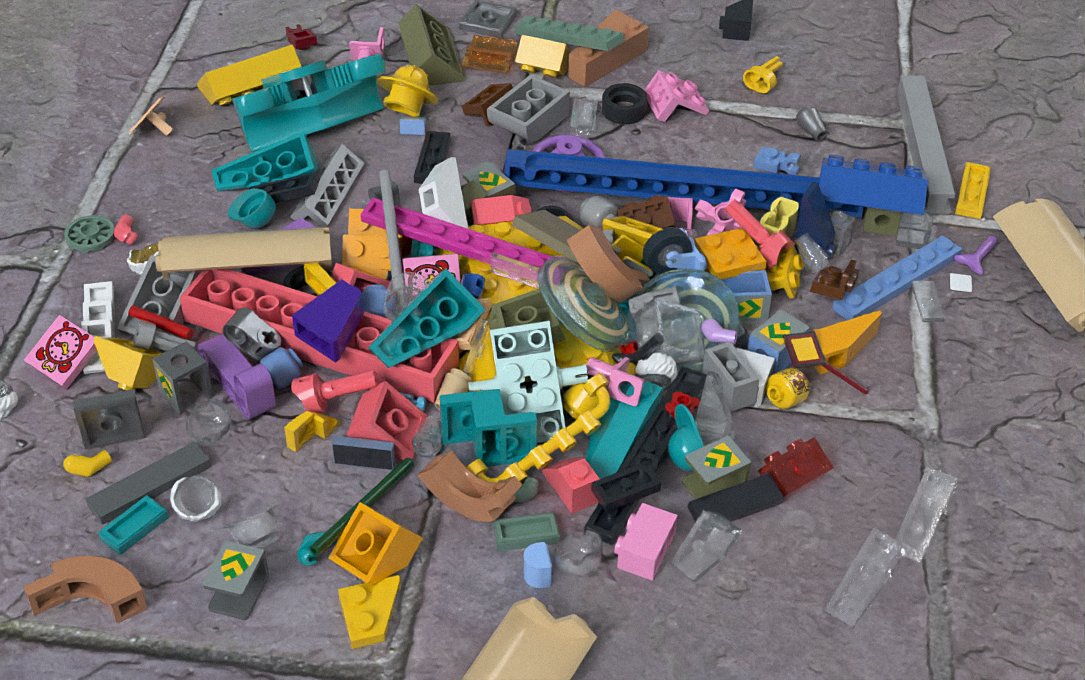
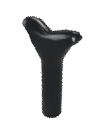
M656 333L636 352L632 354L614 353L612 358L615 362L619 363L623 358L627 357L630 358L629 363L637 366L639 360H644L664 342V338L661 334Z

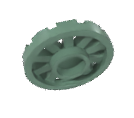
M89 215L72 221L66 227L64 236L68 247L74 251L78 250L81 253L97 252L103 250L105 246L108 247L114 241L115 228L113 222L108 218Z

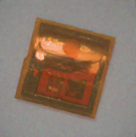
M474 35L471 45L467 46L462 67L508 73L519 47L518 41Z

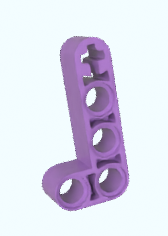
M223 334L197 345L198 352L207 362L209 371L248 420L276 407L272 378L264 364L260 363L252 367L239 349L229 342Z

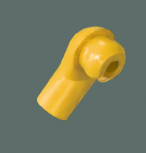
M105 450L91 458L73 454L64 459L63 466L68 473L89 477L112 463V459Z

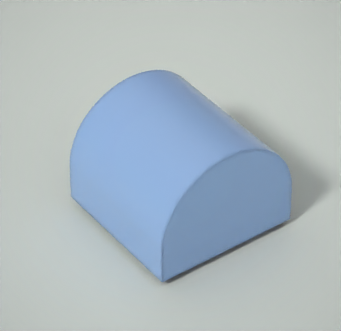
M545 542L531 544L524 551V580L534 588H546L552 584V564Z

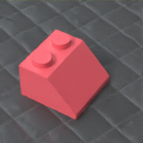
M384 381L362 394L346 437L394 442L395 459L404 460L405 458H410L412 460L427 415Z

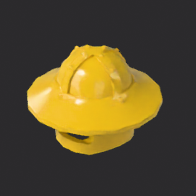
M415 65L400 67L392 76L377 78V83L390 92V95L384 98L383 105L393 111L419 117L423 104H437L438 98L428 88V74H425L421 68Z

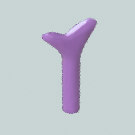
M989 236L973 254L955 255L954 260L957 263L968 265L973 272L982 275L981 260L997 244V238Z

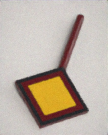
M815 331L782 336L794 368L821 365L863 394H868V390L825 361Z

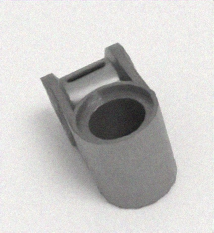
M239 308L222 329L224 337L255 362L260 363L262 358L267 356L270 351L277 349L281 344L280 334L249 308ZM270 335L271 338L265 342L264 340ZM259 347H262V349L258 353H256V350Z

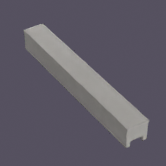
M901 75L897 97L913 166L922 168L921 171L925 172L928 178L924 213L950 214L951 208L948 198H954L955 192L925 76Z

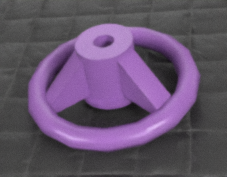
M561 134L548 137L539 142L533 149L535 152H543L557 145L551 153L585 156L581 150L585 148L595 157L606 158L599 146L591 140L578 135ZM556 190V191H559V192H573V193L576 192V191Z

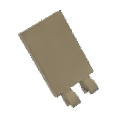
M546 210L515 216L512 226L578 263L567 240L581 230ZM611 246L616 254L621 253L622 250L618 246Z

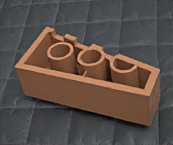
M615 9L597 28H609L612 31L622 32L624 42L610 51L577 46L569 54L568 78L586 87L648 50L649 27Z

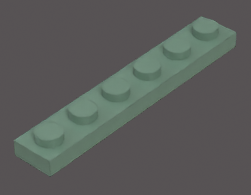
M526 16L521 19L520 23L514 26L516 35H526L604 51H610L624 42L622 32L612 31L609 28L600 29L595 26H583L579 23L571 24L564 21H553L548 18L541 19L534 16Z

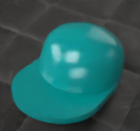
M253 188L245 191L235 199L228 210V216L232 220L242 222L251 229H257L265 226L275 214L276 204L266 191Z
M679 404L675 408V420L678 429L669 440L668 452L676 467L683 471H694L685 461V456L704 447L691 412L684 404Z

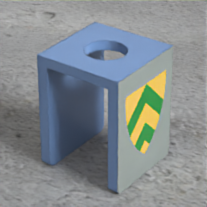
M766 270L741 273L739 276L717 281L716 296L727 307L730 318L736 315L741 321L768 320L772 293ZM721 310L720 320L725 322V317Z
M779 310L750 333L747 351L775 358L773 375L792 365L782 336L808 332L809 326L785 311Z

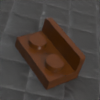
M512 84L489 85L461 106L464 114L475 115L476 117L482 116L485 125L492 126L493 124L487 117V108L513 89Z
M652 196L646 202L639 204L636 202L628 203L622 209L617 210L618 216H626L663 229L676 227L668 196Z
M851 259L844 273L840 268L834 266L821 267L812 281L810 292L843 300L846 292L851 293L853 285L857 282L859 270L855 269L857 261Z

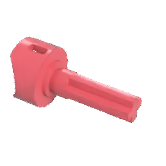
M736 199L724 209L760 244L758 248L767 261L766 267L768 269L777 264L780 251L788 250L795 245L781 229L776 234L772 233L770 235L769 231Z
M373 370L322 383L319 375L315 373L293 379L291 389L304 404V412L320 413L326 411L327 399L370 389L379 385L377 374Z

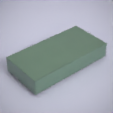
M554 512L493 521V531L498 552L527 548L531 544L545 542L547 545L560 544V535Z

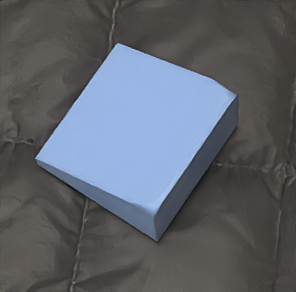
M426 117L400 118V134L425 135Z

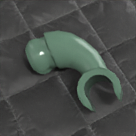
M533 477L526 478L524 484L514 494L516 499L513 502H526L533 499L539 492V481Z

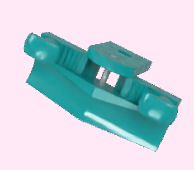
M378 53L327 69L324 60L263 78L261 80L265 89L233 98L232 100L251 152L302 131L305 135L384 109L376 83L377 75L384 73L386 70L382 55ZM307 75L311 77L315 94H312ZM301 78L306 97L297 99L291 80Z

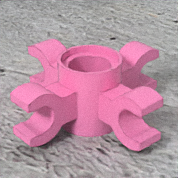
M735 189L729 203H720L716 207H713L704 200L698 202L695 210L699 211L696 217L715 223L707 236L742 228L724 209L734 199L744 207L746 204V200L743 199L745 192Z

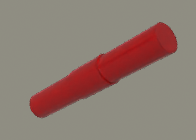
M135 305L129 308L128 314L130 316L154 323L157 328L171 332L188 340L194 335L193 329L161 315L154 314Z

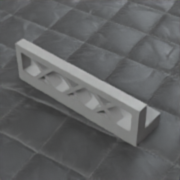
M343 144L338 146L327 156L318 171L321 179L315 195L302 197L290 217L293 220H297L300 217L304 219L306 216H309L321 227H326L363 167L364 162ZM344 158L355 166L354 169L346 168ZM335 174L342 176L344 184L337 183ZM326 190L333 191L335 200H328ZM316 205H323L325 217L314 209Z

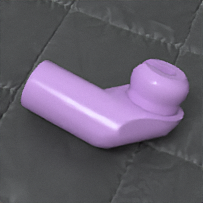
M707 319L702 323L701 331L709 342H731L733 345L736 344L737 331L723 329L714 319Z

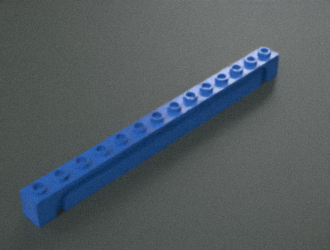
M513 149L507 150L504 175L513 181L515 186L642 198L662 195L692 198L693 202L696 203L700 200H704L709 204L724 203L729 201L733 191L738 189L745 192L743 199L746 200V204L744 207L771 209L772 203L777 198L784 197L799 203L798 212L801 209L802 197L812 182L818 184L820 182V177ZM825 201L829 215L862 218L864 206Z

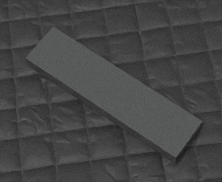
M194 441L87 497V506L100 523L104 524L124 513L146 495L153 498L172 488L181 478H190L211 467L210 459Z

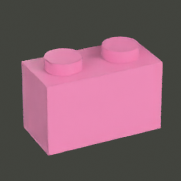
M642 503L637 514L632 513L630 515L625 537L620 536L617 540L614 553L618 555L617 568L653 581L675 537L678 515Z

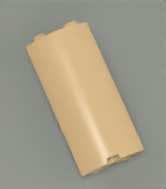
M1035 199L1033 203L1025 204L1024 201L1015 203L995 214L993 218L1065 320L1078 332L1085 329V239L1061 207L1047 199Z
M329 227L163 237L162 240L158 241L159 255H156L157 272H162L164 280H170V272L320 263L325 271L332 270Z
M534 597L517 601L512 605L462 680H570L597 636L590 630L588 624L575 614L555 619L547 611L546 606Z

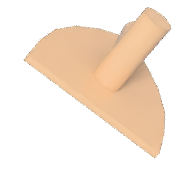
M162 95L151 106L128 134L134 132L146 119L166 136L173 130L165 122V113L159 112L156 114L154 112L164 100L165 95Z

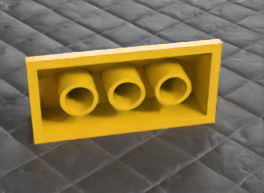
M292 44L206 72L197 82V87L211 105L219 103L220 106L233 102L232 99L234 97L246 95L261 88L265 89L261 79L302 66Z

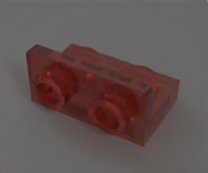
M815 437L806 442L800 438L786 447L788 452L781 455L779 451H776L763 459L765 465L758 470L760 476L767 472L768 474L770 473L783 497L829 472L834 467Z

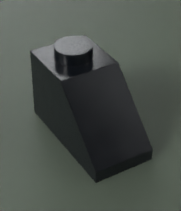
M741 0L725 8V16H720L719 29L723 30L722 39L749 41L753 0Z

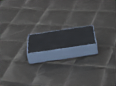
M334 436L333 438L334 464L385 470L394 469V442Z

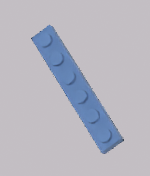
M942 235L854 288L851 293H846L843 300H834L832 309L846 320L869 314L953 262L955 255H961L962 248Z

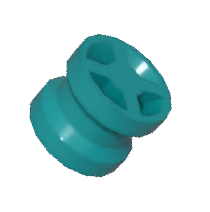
M413 239L411 258L435 256V246Z

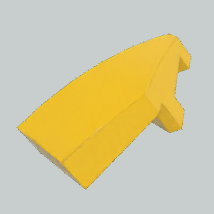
M306 411L284 427L287 447L297 452L315 434L326 439L341 424V421L331 416Z

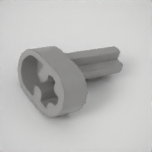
M144 320L139 321L133 340L134 346L147 350L152 346L168 351L186 341L193 348L196 344L195 341L155 330L156 325L154 323Z

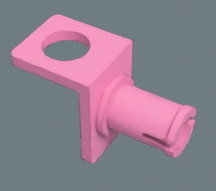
M380 27L377 42L350 41L351 59L358 60L378 53L383 57L385 49L384 27Z
M668 197L674 221H686V234L690 235L693 199Z
M591 357L586 365L587 375L593 377L598 373H602L609 381L607 391L611 398L637 406L644 380L626 373L630 358L625 357L613 366ZM624 381H628L633 385V395L626 396L620 391L619 387Z

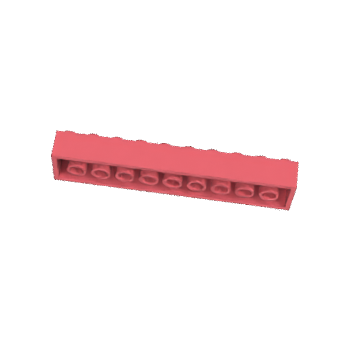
M231 269L203 270L180 296L185 322L223 334V326L239 308H249L280 334L281 344L279 347H283L286 350L291 348L299 359L350 376L373 370L377 374L379 384L386 381L399 392L411 394L417 398L421 396L426 401L432 403L436 402L445 374L450 373L452 368L457 369L459 366V342L449 338L387 368L368 347L393 320L365 311L340 360L335 363L297 338L294 333L292 315L317 296ZM269 335L264 341L267 342L271 336Z

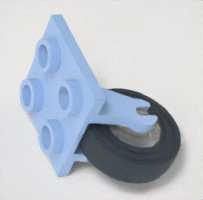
M666 228L658 231L648 239L643 248V258L653 272L666 274L682 269L689 277L692 289L704 290V270L707 269L705 256L699 253L693 239L688 237L683 228ZM691 295L695 303L701 302V296Z

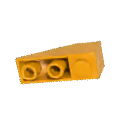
M879 310L813 330L816 333L825 361L836 369L846 367L877 334L882 312ZM821 365L814 366L820 375L830 372Z

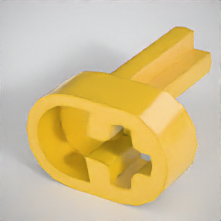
M775 56L761 66L755 65L746 70L743 74L745 85L759 93H767L773 89L777 83L774 72L783 66V63L779 61L780 57Z

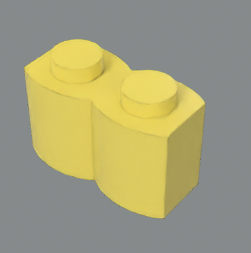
M784 197L777 198L772 203L770 212L761 218L760 224L769 231L770 235L772 233L776 234L781 229L791 238L795 231L799 203Z

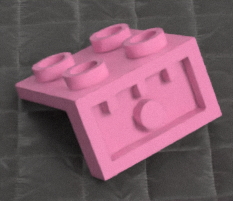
M658 70L644 90L647 93L649 105L656 118L660 121L665 122L678 104L704 115L709 113V109L705 104L706 101L699 94L697 85L690 80H681L671 72L667 74Z

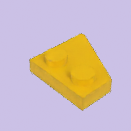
M399 575L385 578L372 586L362 583L338 589V596L352 649L385 642L388 622L392 618L395 608L394 602L397 591H400L401 587Z

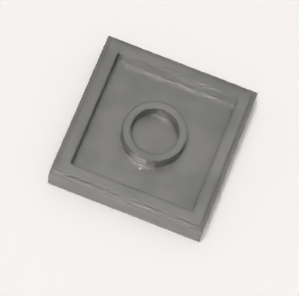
M475 0L460 21L459 30L502 38L516 17L517 9Z
M135 389L73 401V409L85 449L145 438V430Z

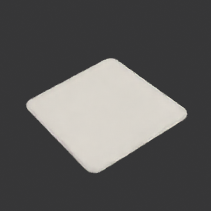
M950 273V289L972 292V277L970 275Z

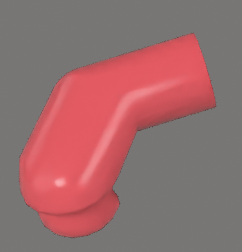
M122 215L114 229L115 238L122 243L123 241L126 242L128 245H133L138 237L136 232L131 231V226L134 223V219L131 216Z

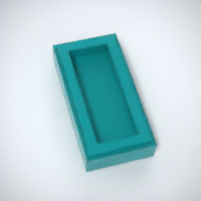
M146 495L98 532L99 538L121 555L168 519V510Z

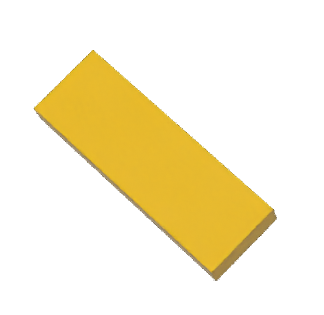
M966 162L955 214L981 219L991 170L990 166Z

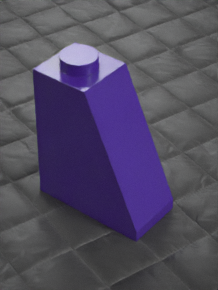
M341 279L292 315L295 336L335 363L339 361L364 314L362 291Z

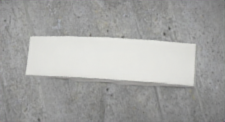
M112 281L84 284L83 321H81L82 330L93 337L115 338L114 286ZM98 351L83 368L84 374L105 372Z

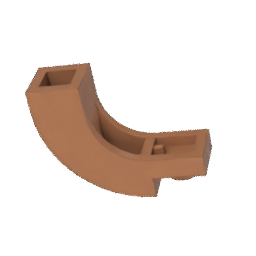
M588 225L567 240L582 269L593 283L611 299L622 303L628 298L641 293L644 289L643 286L651 282L646 272L631 269L619 259L601 228Z
M452 450L436 456L417 475L426 487L446 506L467 518L481 522L495 521L516 499L514 494L522 486L515 476L495 483L476 477L461 463Z
M76 556L58 560L50 564L53 574L37 579L23 587L34 616L71 599L82 597L93 598L104 603L117 624L148 610L143 590L134 575L123 565L103 557Z

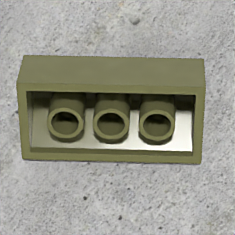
M415 4L398 22L409 63L421 68L425 74H428L429 85L463 82L466 77L449 27Z

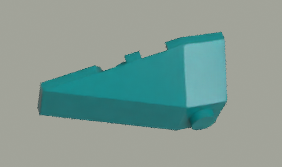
M302 131L211 171L217 191H225L315 172L320 166L314 147Z
M445 269L436 275L412 299L368 348L387 368H390L467 330L486 309Z
M625 381L619 387L620 391L626 396L634 394V387L628 381ZM644 381L637 406H632L610 397L608 411L598 419L601 426L590 434L586 461L600 479L619 471L661 402L663 387Z

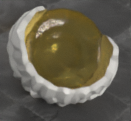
M158 244L148 245L142 250H130L127 263L136 275H142L150 255H159Z

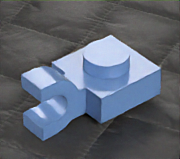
M762 147L754 159V168L776 174L779 170H783L788 174L797 175L800 166L793 165L792 163L797 164L801 154L790 153L786 156V152Z

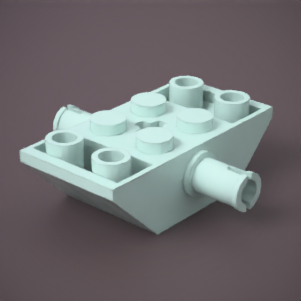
M550 321L490 329L497 375L494 376L495 379L468 382L469 391L500 389L504 414L535 412L537 418V443L547 442L555 433L565 427L560 390L562 386L586 383L588 381L586 364L559 369V366H556ZM525 376H530L533 381L537 380V383H534L532 388H526L525 385L520 384L525 381Z

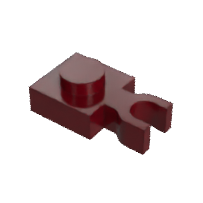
M300 24L296 25V29H291L289 26L285 27L288 42L291 45L293 44L295 49L306 50L312 45H317V36L309 28L302 30Z

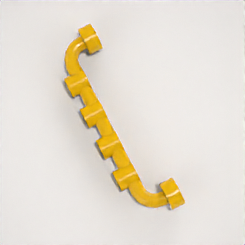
M598 373L589 379L583 388L590 397L597 395L598 405L592 410L584 412L568 427L559 430L543 445L535 447L522 460L507 467L498 477L489 478L485 475L488 468L481 459L473 461L466 468L473 475L487 482L495 483L515 476L521 484L524 483V480L528 478L525 472L535 465L538 470L545 468L553 460L550 456L552 452L558 448L563 453L567 452L577 443L574 438L577 434L584 431L588 436L601 426L598 419L608 411L610 406V395L606 389L609 381L602 373Z

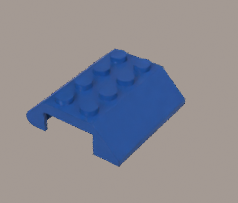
M829 155L828 158H823L819 187L824 201L924 215L928 178L926 173L921 171L922 168L906 166V169L895 168L896 164L880 162V166L871 165L869 160L855 158L854 162L844 161V157L839 155Z

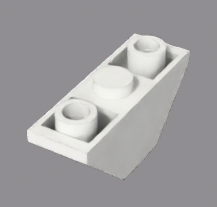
M450 157L436 165L419 188L422 213L468 229L456 157Z

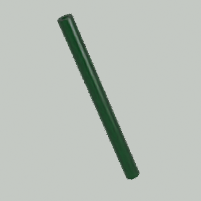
M405 458L359 502L368 507L373 506L414 467L413 461L410 458ZM359 502L309 547L312 555L318 557L341 536Z

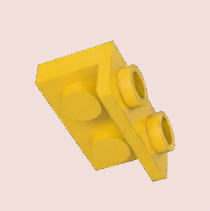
M794 245L788 250L779 252L777 264L771 269L765 268L771 291L784 288L789 299L795 298L797 287H800L801 270L804 269L803 257L797 253Z

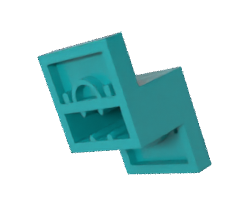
M500 389L439 395L443 445L472 441L475 460L481 459L487 467L519 462L531 450L537 447V418L535 412L505 415Z

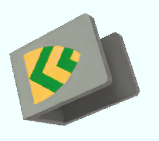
M187 341L153 358L160 393L178 414L183 413L184 410L177 381L189 375L190 380L208 399L213 397L207 362ZM178 357H185L186 364L180 367L173 366L171 363Z
M224 541L203 581L204 589L215 591L208 605L210 612L242 620L249 618L269 577L264 549Z

